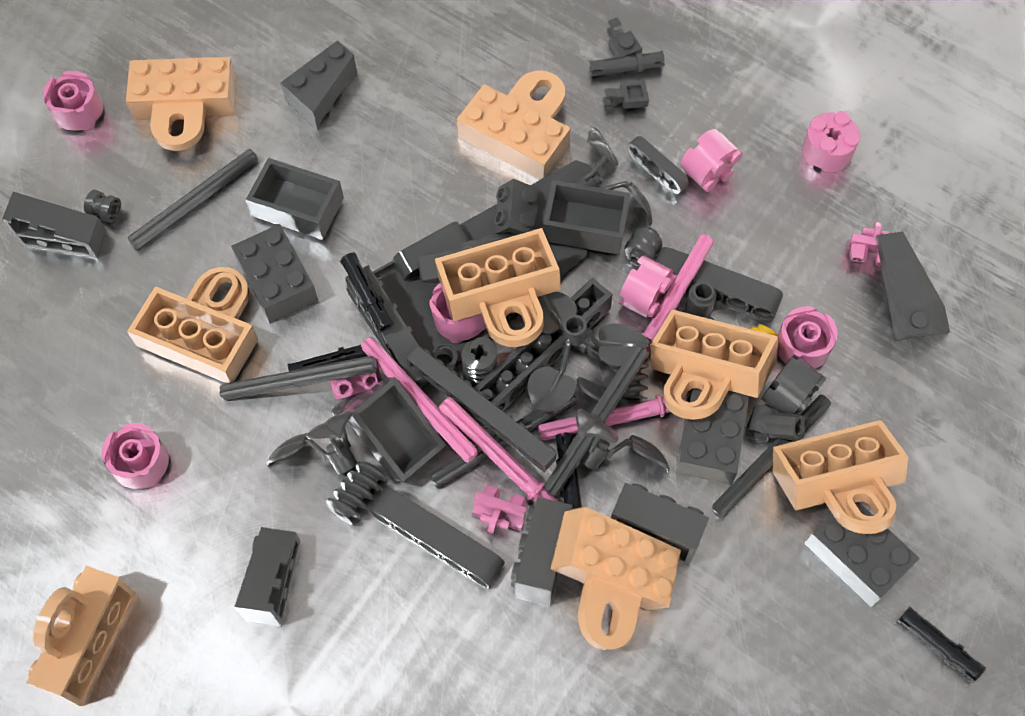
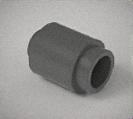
M701 281L690 288L686 301V310L689 314L700 317L710 315L716 300L714 287L708 282Z

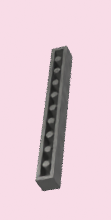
M418 346L406 358L407 364L411 369L444 395L451 397L467 413L545 473L554 463L556 451L552 446L545 445L541 442L542 440L538 435L531 434L527 431L525 425L514 421L508 412L504 413L494 401L490 402L481 391L474 390L467 380L463 381L454 370L447 369L445 364L441 360L433 358L427 349H422Z

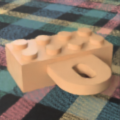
M231 58L130 60L126 103L134 120L151 119V131L156 142L167 150L181 151L194 146L203 135L205 117L234 116L236 73ZM177 119H183V133L179 136H171L172 123Z
M532 71L523 75L508 95L483 84L456 119L458 138L541 180L550 174L570 146L571 128L554 120V117L565 101V86L558 76L548 71ZM547 86L550 88L542 100L535 101L531 98L538 87Z
M542 228L435 259L439 281L453 321L482 314L491 338L507 347L527 345L541 334L544 327V317L537 297L561 290L559 267ZM519 313L522 316L525 327L521 330H512L506 320L508 314Z
M228 267L213 268L202 274L187 298L155 286L127 331L136 346L225 383L235 381L258 341L253 326L238 320L249 300L250 293L247 282L240 272ZM222 283H232V287L223 301H212L213 296Z
M671 310L650 344L651 369L671 374L664 387L666 407L678 417L702 419L712 415L719 409L728 391L758 398L777 361L778 336ZM697 388L702 390L696 401L685 402L683 400L690 389Z
M882 420L773 447V474L795 511L826 503L836 520L843 527L861 534H873L884 531L894 522L896 501L887 487L906 482L908 455ZM865 502L869 504L876 515H863L855 503Z
M587 507L565 511L551 570L584 583L578 609V624L586 641L593 647L602 650L620 648L631 639L634 633L640 607L646 610L669 608L681 550ZM608 603L612 608L613 614L609 632L605 635L601 629V622L605 606Z
M87 565L84 571L76 577L73 584L74 590L67 587L57 589L42 607L33 631V644L42 653L39 659L35 660L28 672L29 679L26 682L48 695L81 707L136 594L121 578Z

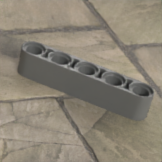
M663 247L660 249L655 261L674 271L673 274L678 275L689 254L673 248ZM705 260L687 289V292H689L694 284L701 281L708 282L716 291V303L764 321H771L775 318L783 298L782 291L772 285Z
M386 487L370 510V513L376 519L485 588L490 587L505 564V561L499 555L390 487Z

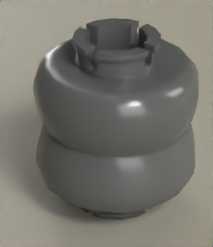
M640 227L633 232L631 239L624 247V251L630 263L635 266H641L637 262L639 258L644 255L655 260L656 255L663 247V242L660 235L653 228Z

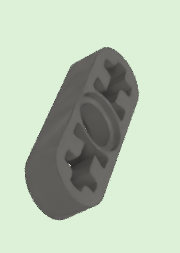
M637 136L627 144L631 157L672 193L679 194L689 186V180L684 172L645 138Z

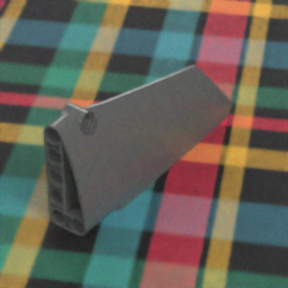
M575 160L531 185L539 188L536 229H543L552 180L572 183L586 172L591 171V165ZM497 204L461 224L455 221L401 250L393 257V261L373 272L369 265L363 267L375 291L383 298L385 310L394 323L390 329L384 332H377L368 312H364L361 298L356 292L349 276L345 277L346 290L383 349L420 388L429 382L411 369L406 359L418 346L422 349H427L436 360L439 355H448L452 362L445 364V367L449 370H454L456 364L462 360V349L468 342L478 337L484 336L489 338L491 336L486 328L477 336L455 344L437 331L430 308V300L433 296L434 288L439 283H421L417 259L419 256L489 234H495L494 218ZM548 242L559 267L560 278L587 255V249Z

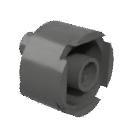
M794 354L786 363L785 368L782 369L768 387L761 400L779 413L799 415L808 406L815 391L819 390L827 378Z

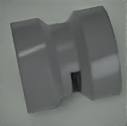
M94 189L86 196L84 211L95 216L99 215L101 219L108 222H114L121 211V200L112 195L105 196L103 192Z

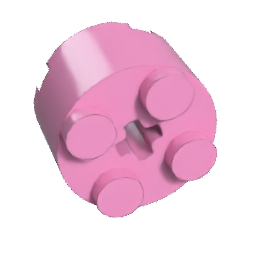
M66 71L61 73L63 76L57 79L51 78L44 86L43 99L56 124L67 130H91L103 110L102 100L93 82L86 74L79 71Z
M842 111L824 113L813 118L802 146V155L805 161L810 166L814 167L815 165L821 168L822 172L826 173L843 170L851 161L859 143V129L850 119L849 114Z
M712 129L699 137L696 141L700 144L694 150L690 147L680 163L684 171L705 192L713 189L720 180L726 182L734 173L732 167L743 156V153L716 129Z
M643 255L637 261L641 264L639 269L635 270L632 268L620 292V297L623 299L619 300L618 303L648 319L650 317L653 318L664 300L663 297L672 286L677 275L673 274L674 271Z
M439 283L434 288L433 296L430 300V308L435 327L443 337L456 344L461 343L463 340L471 339L486 329L482 314L453 321L441 284Z
M807 306L796 308L787 315L777 334L779 341L777 353L785 365L794 354L815 369L827 361L838 336L836 324L828 314H822L816 311L817 308Z
M128 423L123 425L122 429L110 433L102 446L101 456L106 468L121 485L127 488L142 489L154 487L167 470L169 462L167 448L157 434L144 424Z

